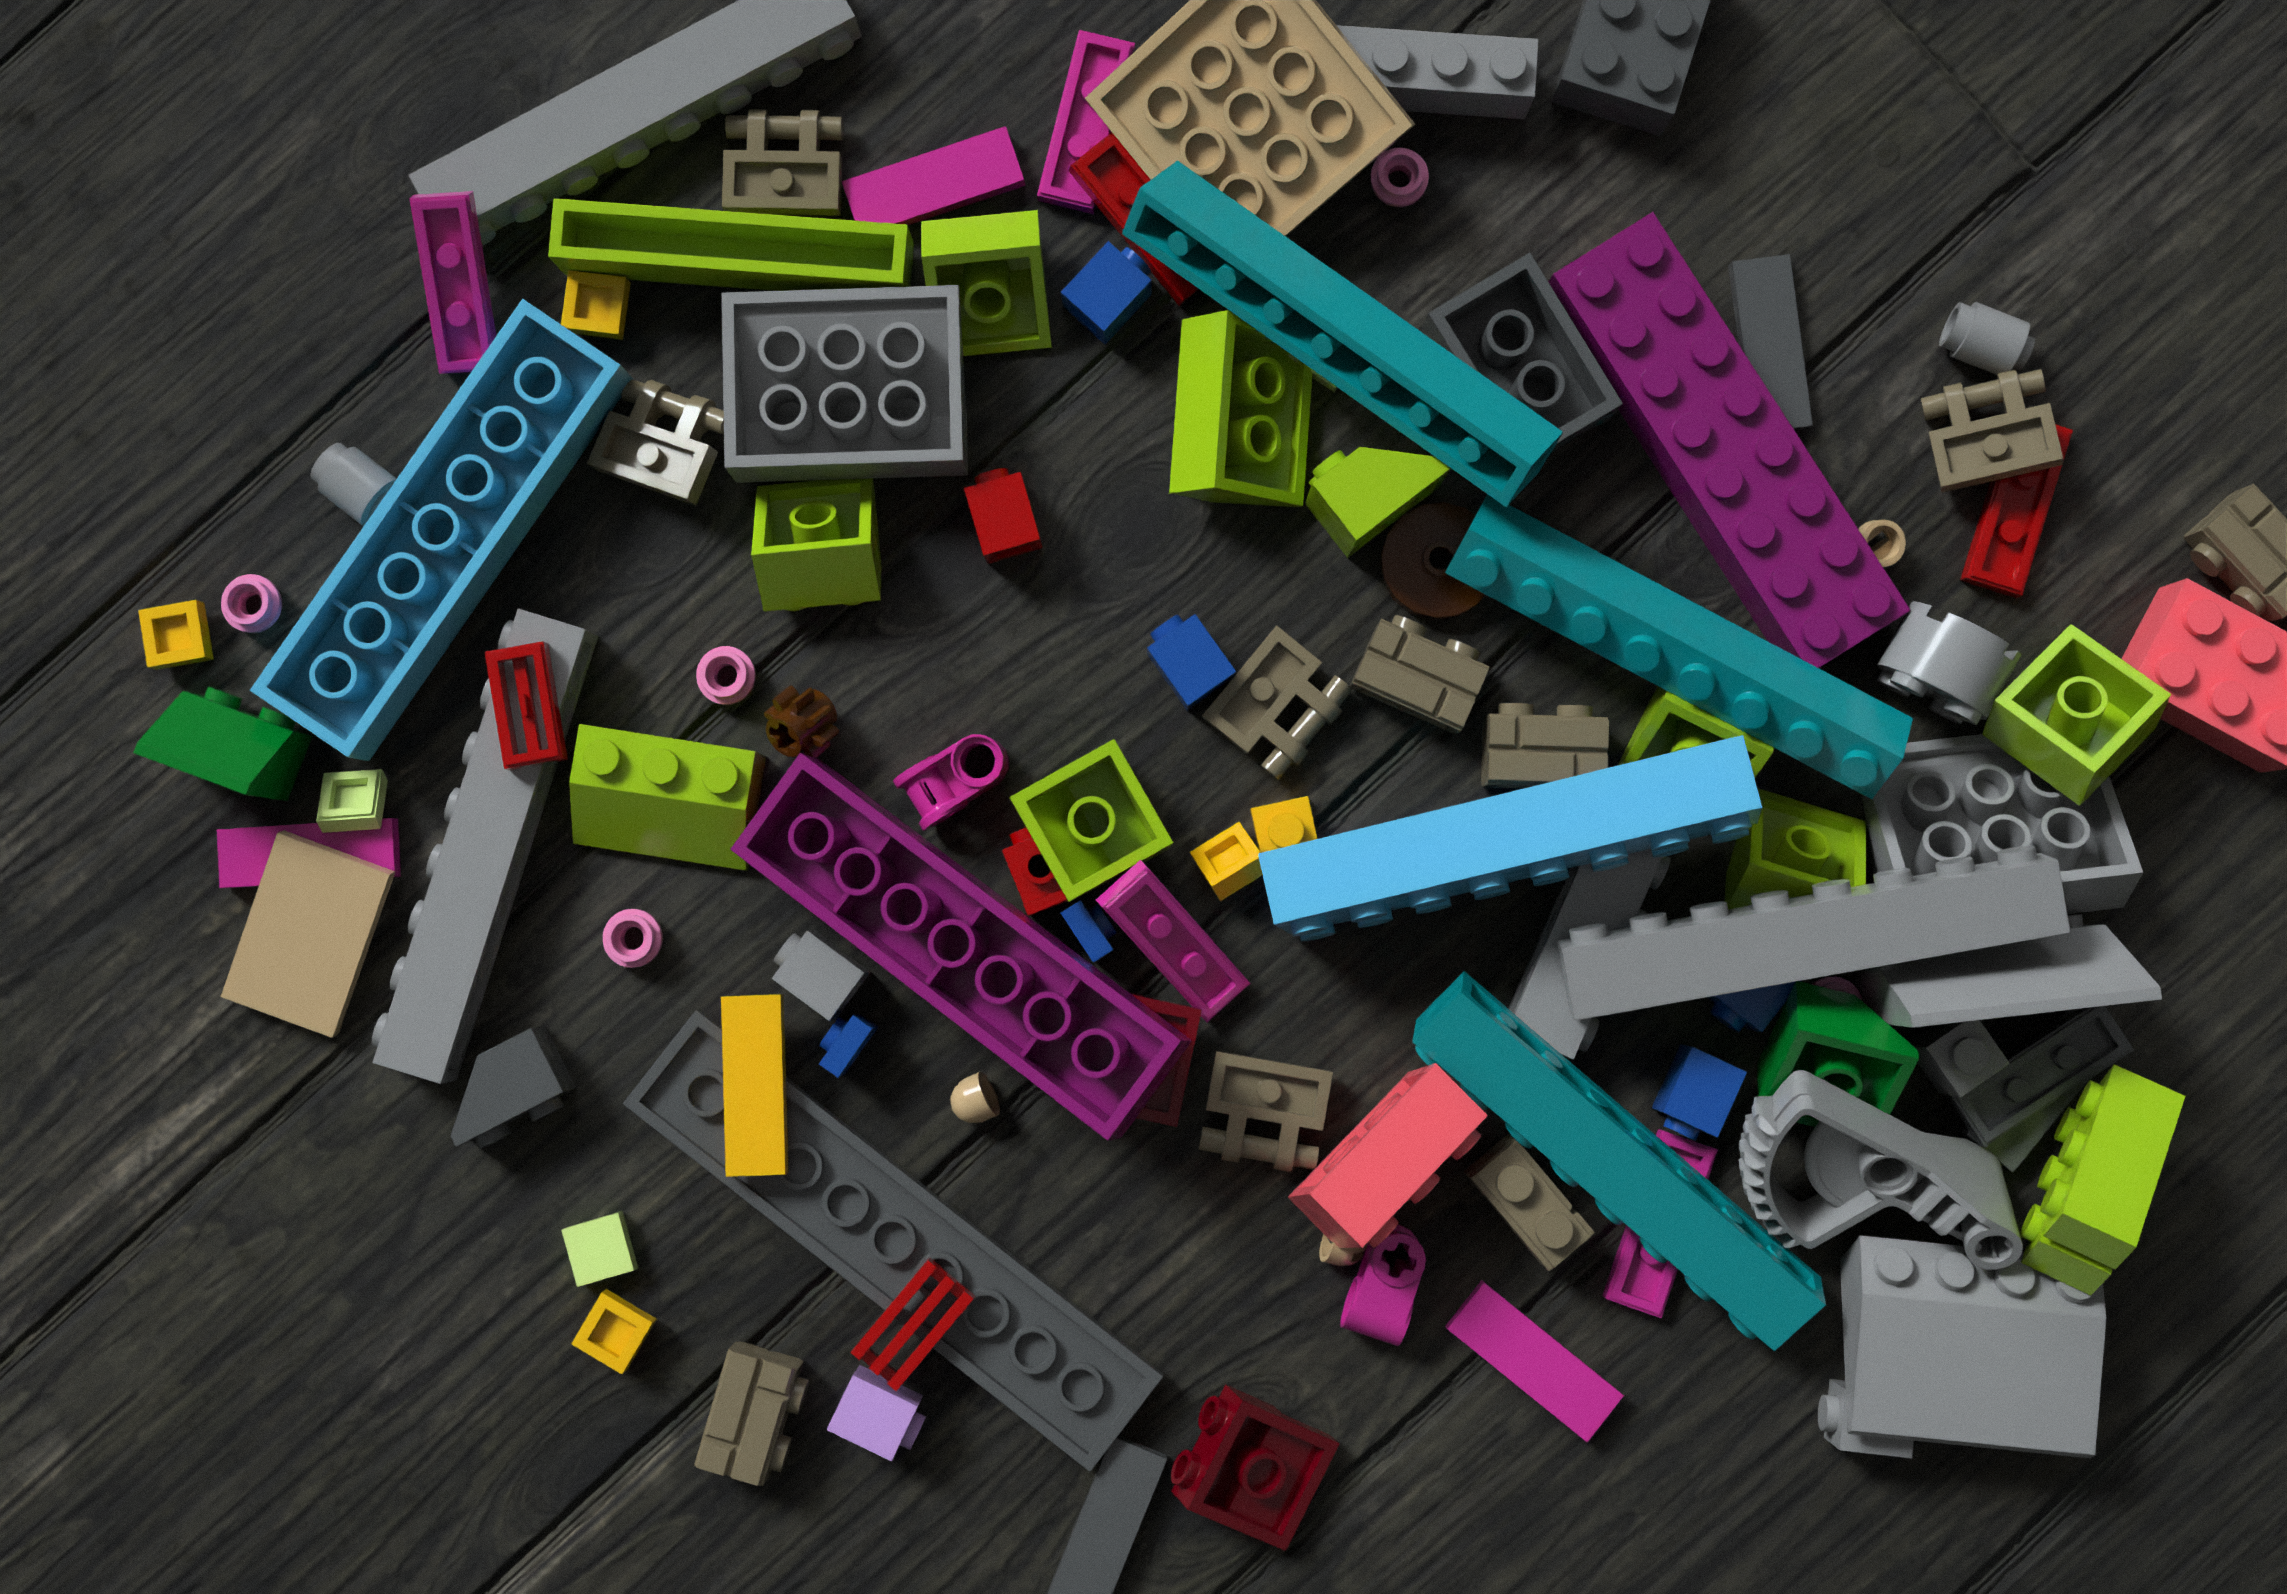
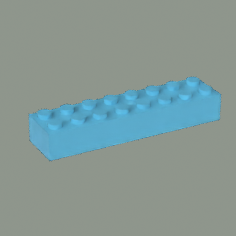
M522 298L250 691L345 756L370 761L601 428L609 411H612L619 402L624 387L633 378L619 363Z
M1741 735L1258 853L1274 925L1292 936H1300L1301 941H1310L1335 934L1334 924L1346 921L1357 922L1359 928L1392 921V910L1411 906V908L1416 909L1417 914L1445 909L1452 906L1450 897L1470 892L1474 894L1475 900L1500 896L1510 892L1508 883L1526 878H1531L1534 886L1559 882L1569 878L1568 868L1589 863L1592 865L1593 872L1618 868L1629 863L1628 854L1651 849L1653 858L1677 854L1689 849L1688 842H1690V839L1711 835L1713 843L1736 840L1748 836V829L1753 824L1758 823L1762 804L1744 736Z

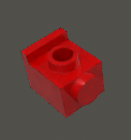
M1027 828L1010 834L1013 846L1003 849L1002 852L1027 915L1033 916L1067 902L1051 871L1043 878H1037L1031 874L1029 863L1033 857L1041 855Z

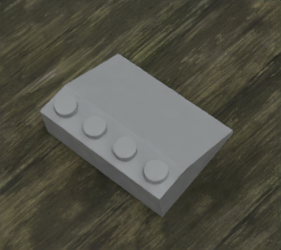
M959 285L722 293L725 469L736 483L968 475L967 413Z
M1982 734L1907 743L1903 760L1874 798L1870 799L1862 795L1873 875L1878 872L1900 868H1910L1912 876L1936 872L1935 863L1939 861L1972 857L1974 865L1998 861L1997 852L2000 850L2020 846H2035L2036 854L2042 853L2058 859L2067 914L2124 908L2144 873L2110 777L2079 806Z
M2082 914L2068 915L2070 933L1854 971L1856 988L1859 990L1863 1002L1889 1025L1911 1028L2162 999L2161 987L2106 925H2083Z
M1859 1236L1840 1258L1848 1434L2081 1458L2094 1457L2096 1452L2106 1329L2103 1284L2092 1295L2084 1293L2022 1264L2021 1260L2024 1252H2022L2016 1262L2008 1267L1998 1270H1986L1975 1266L1969 1261L1964 1246Z

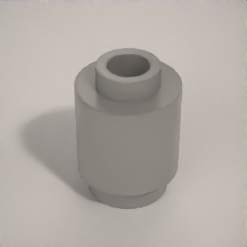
M1959 302L1950 313L1944 325L1939 346L1950 350V357L1997 375V373L2011 371L2012 368L2020 371L2032 353L2035 338L2028 335L2030 330L2029 322L1978 302H1974L1971 306Z
M335 443L328 447L316 460L311 470V479L318 484L319 493L363 527L397 479L357 447L347 448L342 443Z

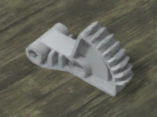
M1798 1070L1790 1074L1773 1096L1754 1097V1104L1751 1108L1752 1113L1745 1115L1744 1132L1741 1133V1140H1739L1741 1158L1738 1161L1740 1176L1742 1177L1744 1193L1748 1196V1201L1751 1202V1208L1755 1212L1756 1218L1763 1220V1225L1767 1228L1769 1235H1778L1784 1248L1798 1245L1808 1249L1815 1248L1881 1209L1895 1206L1908 1212L1916 1221L1923 1220L1927 1222L1930 1228L1941 1236L1950 1234L1962 1240L1969 1261L1977 1267L1986 1270H1998L2010 1266L2021 1256L2023 1243L2002 1166L1998 1157L1989 1150L1968 1139L1921 1132L1804 1070ZM1803 1115H1810L1819 1120V1123L1814 1127L1807 1140L1804 1151V1165L1807 1177L1818 1194L1806 1201L1800 1202L1780 1185L1771 1171V1165L1776 1150L1786 1133Z

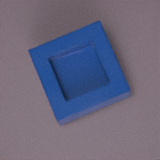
M1079 900L1061 912V915L1093 963L1114 950L1108 939L1117 932L1098 904L1088 910L1083 901Z
M861 1013L852 1015L848 1022L839 1017L819 1045L827 1051L819 1065L837 1078L845 1075L879 1026Z

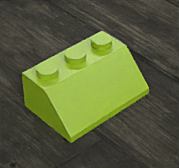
M1229 310L1182 319L1169 493L1215 503L1286 507L1303 506L1313 373L1310 367L1300 360L1298 364L1287 357L1289 353Z
M579 724L569 781L573 844L748 871L749 864L730 849L758 811L766 756L751 750Z

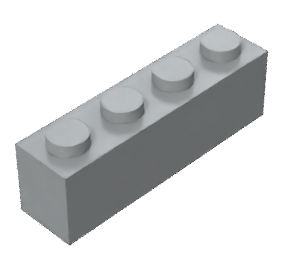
M1336 25L1405 111L1525 119L1534 100L1538 39Z
M1651 849L1628 854L1629 863L1618 868L1593 872L1592 865L1589 863L1569 869V878L1565 879L1508 1008L1564 1057L1574 1059L1578 1049L1583 1052L1587 1051L1597 1032L1599 1019L1593 1017L1575 1021L1570 1013L1556 940L1570 938V929L1588 924L1604 923L1606 931L1631 927L1630 918L1647 914L1640 907L1649 887L1656 890L1660 886L1668 870L1670 857L1653 858Z

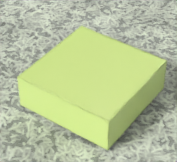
M382 769L323 774L316 818L322 833L381 829L388 782Z
M623 1211L561 1230L577 1287L634 1271L638 1268Z

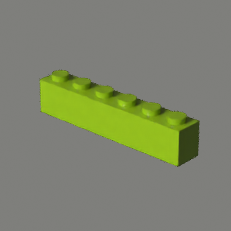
M553 198L548 257L564 275H568V270L621 276L626 277L628 280L773 291L911 287L914 242L907 224Z

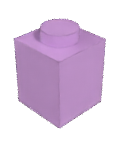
M859 1365L841 1398L827 1430L892 1461L899 1445L911 1450L926 1416L917 1413L916 1410L923 1395L903 1385L895 1391L880 1374L877 1376L870 1369Z

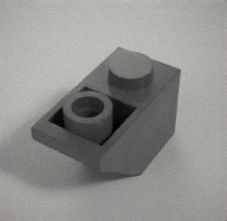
M546 1026L530 1028L477 1055L451 1133V1138L456 1147L475 1141L480 1150L512 1134L508 1123L528 1113L531 1121L535 1122L565 1106L560 1096L576 1089V1086Z

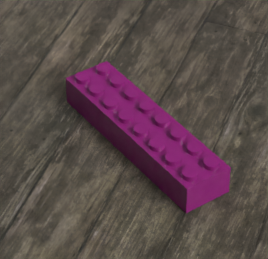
M1651 212L1553 273L1548 282L1622 401L1623 405L1618 410L1768 642L1819 668L1910 611L1903 597L1654 212Z
M800 753L730 849L1107 1141L1119 1139L1124 1135L1192 1042L1191 1039L822 760Z

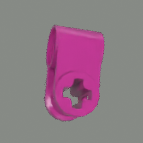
M972 734L962 738L940 753L934 754L913 765L893 780V783L897 789H904L922 818L919 825L923 831H926L958 813L970 801L998 785L1008 772L1009 757L1006 749L998 741L985 735ZM980 745L988 746L993 751L995 757L993 770L985 777L974 778L967 771L966 757L973 748ZM924 782L926 783V785H927L928 788L930 789V791H931V793L933 794L934 798L936 799V802H937V803H935V801L933 800L932 796H931L930 793L928 792L927 788H926L925 785H924Z
M1398 1224L1391 1234L1376 1247L1372 1248L1367 1244L1357 1276L1349 1288L1340 1321L1341 1328L1396 1346L1401 1344L1411 1319L1414 1298L1425 1269L1426 1261L1423 1247L1410 1229ZM1398 1243H1402L1408 1258L1407 1260L1397 1259L1393 1267H1390L1383 1252L1384 1250L1394 1251Z

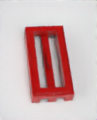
M541 641L486 651L485 658L504 769L515 770L529 765L537 766L546 762L568 760L548 643ZM527 657H533L549 749L542 750ZM511 660L513 662L528 751L521 754L518 753L503 663Z
M929 1257L850 1353L858 1360L862 1359L866 1362L873 1373L877 1376L880 1374L888 1381L887 1384L897 1391L971 1303L975 1295ZM931 1275L939 1284L881 1354L878 1355L870 1347ZM948 1291L957 1297L956 1301L900 1368L896 1370L889 1362Z

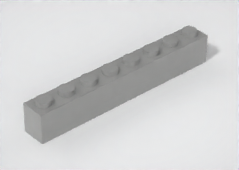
M738 0L409 174V177L418 194L473 191L482 246L493 240L496 236L495 231L514 221L522 223L540 216L547 209L546 204L553 201V198L557 199L565 194H581L591 189L598 182V177L617 166L619 168H629L642 162L649 155L651 148L668 139L680 141L691 136L700 128V122L717 113L731 114L742 109L751 101V95L768 86L782 87L793 82L802 74V68L821 58L833 60L844 55L853 47V41L862 37L856 17L847 0Z
M517 609L514 621L508 620L502 629L498 649L541 641L548 643L565 740L598 635L584 628ZM527 657L542 750L549 749L533 657ZM512 660L505 661L503 663L518 753H527ZM489 678L485 683L480 699V707L485 712L479 731H474L470 734L464 747L462 763L467 766L461 787L453 789L446 803L444 819L449 822L443 844H437L433 848L427 863L426 876L431 878L424 901L419 900L416 903L409 919L408 932L413 934L407 956L399 958L391 975L390 989L395 991L389 1012L383 1013L380 1016L372 1035V1046L377 1047L372 1063L439 1084L458 1079L558 762L552 761L537 766H524L515 770L504 769Z
M2020 846L1998 851V861L1974 865L1972 857L1939 861L1935 863L1936 872L1912 876L1910 868L1892 869L1875 873L1873 875L1875 883L1850 887V881L1847 879L1831 880L1812 885L1813 894L1789 898L1788 891H1771L1751 896L1752 905L1728 909L1727 902H1710L1691 907V916L1667 920L1666 913L1658 912L1632 917L1629 919L1631 927L1606 931L1604 923L1574 927L1569 930L1570 938L1556 940L1569 1011L1576 1021L2070 933L2058 859L2042 853L2036 854L2035 846Z

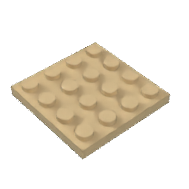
M1190 0L1085 97V100L1150 179H1153L1178 160L1286 237L1415 125L1413 120L1316 0Z

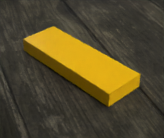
M784 994L722 996L721 1020L726 1177L786 1175L788 1173Z

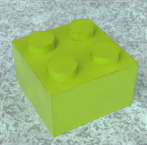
M2070 624L1994 700L1982 735L2080 806L2155 730L2172 694Z

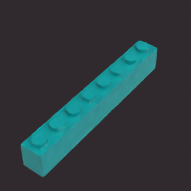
M1178 160L1139 188L1122 234L1503 506L1507 507L1539 473L1563 434V431Z
M1488 494L1445 571L1446 574L1870 799L1874 798L1903 760L1913 721L1912 717L1510 505L1507 507L1503 506Z
M1465 971L1416 1019L1412 1042L1416 1045V1052L1427 1065L1436 1063L1442 1070L1447 1071L1461 1083V1089L1482 1110L1490 1108L1506 1122L1507 1130L1518 1143L1528 1149H1531L1533 1146L1551 1160L1550 1164L1553 1170L1565 1183L1572 1187L1580 1185L1595 1198L1597 1207L1607 1219L1616 1225L1625 1223L1640 1236L1641 1244L1654 1259L1663 1264L1669 1261L1684 1274L1687 1284L1695 1294L1707 1302L1714 1299L1728 1311L1732 1323L1747 1338L1754 1340L1758 1337L1775 1351L1826 1306L1821 1276L1788 1248H1784L1779 1240L1773 1235H1769L1765 1228Z

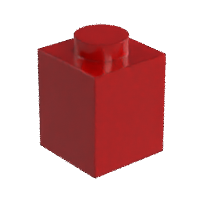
M1007 468L990 470L974 478L976 485L964 488L983 556L987 564L1043 548L1021 472L1009 475Z

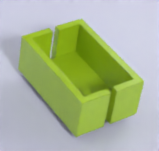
M2115 1064L2099 1084L2092 1080L2087 1083L2078 1100L2076 1109L2068 1107L2055 1132L2054 1139L2063 1144L2058 1157L2050 1156L2038 1180L2037 1187L2046 1191L2041 1206L2037 1204L2032 1206L2021 1228L2020 1236L2028 1240L2021 1260L2022 1264L2089 1295H2092L2111 1275L2112 1270H2116L2137 1247L2183 1106L2184 1095Z

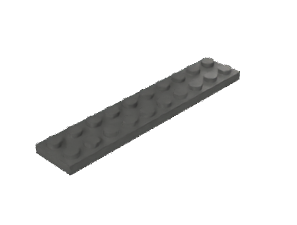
M701 1009L695 1010L623 1104L882 1309L886 1310L929 1257L975 1295L971 1303L936 1343L933 1349L1090 1472L1163 1378V1372L787 1077L788 1173L786 1175L726 1177L722 1026ZM930 1275L895 1319L905 1325L937 1287L939 1282ZM948 1291L914 1334L923 1340L956 1301L957 1297Z

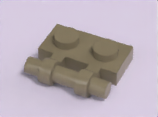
M749 109L748 115H726L725 131L727 139H747V150H723L722 208L724 211L775 215L841 216L842 157L840 152L820 151L821 140H843V117L821 116L819 110H801L800 116H769L768 110ZM770 139L799 140V151H768V144Z
M2016 369L1997 373V380L1964 388L1960 382L1944 386L1943 393L1920 398L1925 421L1949 415L1951 422L1950 427L1929 431V440L1941 493L2063 465V455L2050 403L2025 409L2023 397L2046 392L2041 369L2018 375ZM2003 403L2005 414L1970 421L1968 410Z
M633 379L630 380L621 393L624 401L635 404L630 417L609 411L587 464L596 471L696 506L718 454L714 448L700 442L702 435L709 430L724 435V410L716 408L713 400L694 395L689 399L674 394L668 385L654 380H649L646 383ZM668 415L679 419L675 432L656 427L658 418Z
M1276 625L1205 711L1202 718L1245 754H1248L1258 740L1263 737L1274 747V750L1264 760L1261 767L1279 780L1292 763L1298 766L1309 753L1305 747L1324 724L1332 725L1342 713L1339 706L1352 692V688L1336 675H1334L1322 691H1319L1308 682L1322 662ZM1296 697L1307 706V709L1287 733L1274 721L1290 701Z
M1216 1051L1206 1110L1228 1114L1226 1130L1202 1127L1199 1150L1221 1154V1160L1239 1163L1240 1157L1273 1163V1169L1291 1172L1292 1167L1314 1170L1317 1166L1319 1147L1297 1143L1299 1127L1323 1131L1333 1072ZM1247 1118L1281 1123L1278 1139L1244 1134Z

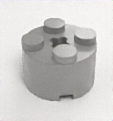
M1916 601L1911 602L1909 605L1910 611L1903 616L1877 664V667L1881 670L1877 682L1906 697H1909L1910 693L1919 697L1924 695L1930 697L1933 700L1929 709L1955 723L1961 724L1962 721L1977 725L1980 719L1986 720L1991 712L1994 700L2001 694L2022 654L2019 651H2006L2009 643L1968 620L1948 612L1943 621L1939 622L1927 616L1932 607L1931 605Z

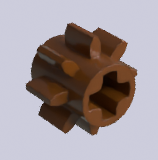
M790 685L772 699L773 706L764 712V716L769 720L766 724V734L770 743L778 752L788 757L794 758L804 751L806 755L817 758L831 746L830 740L839 734V729L834 726L837 721L835 706L824 693L812 688H808L799 695L798 691Z

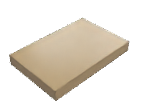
M285 830L278 832L221 997L331 1038L338 1035L395 871Z

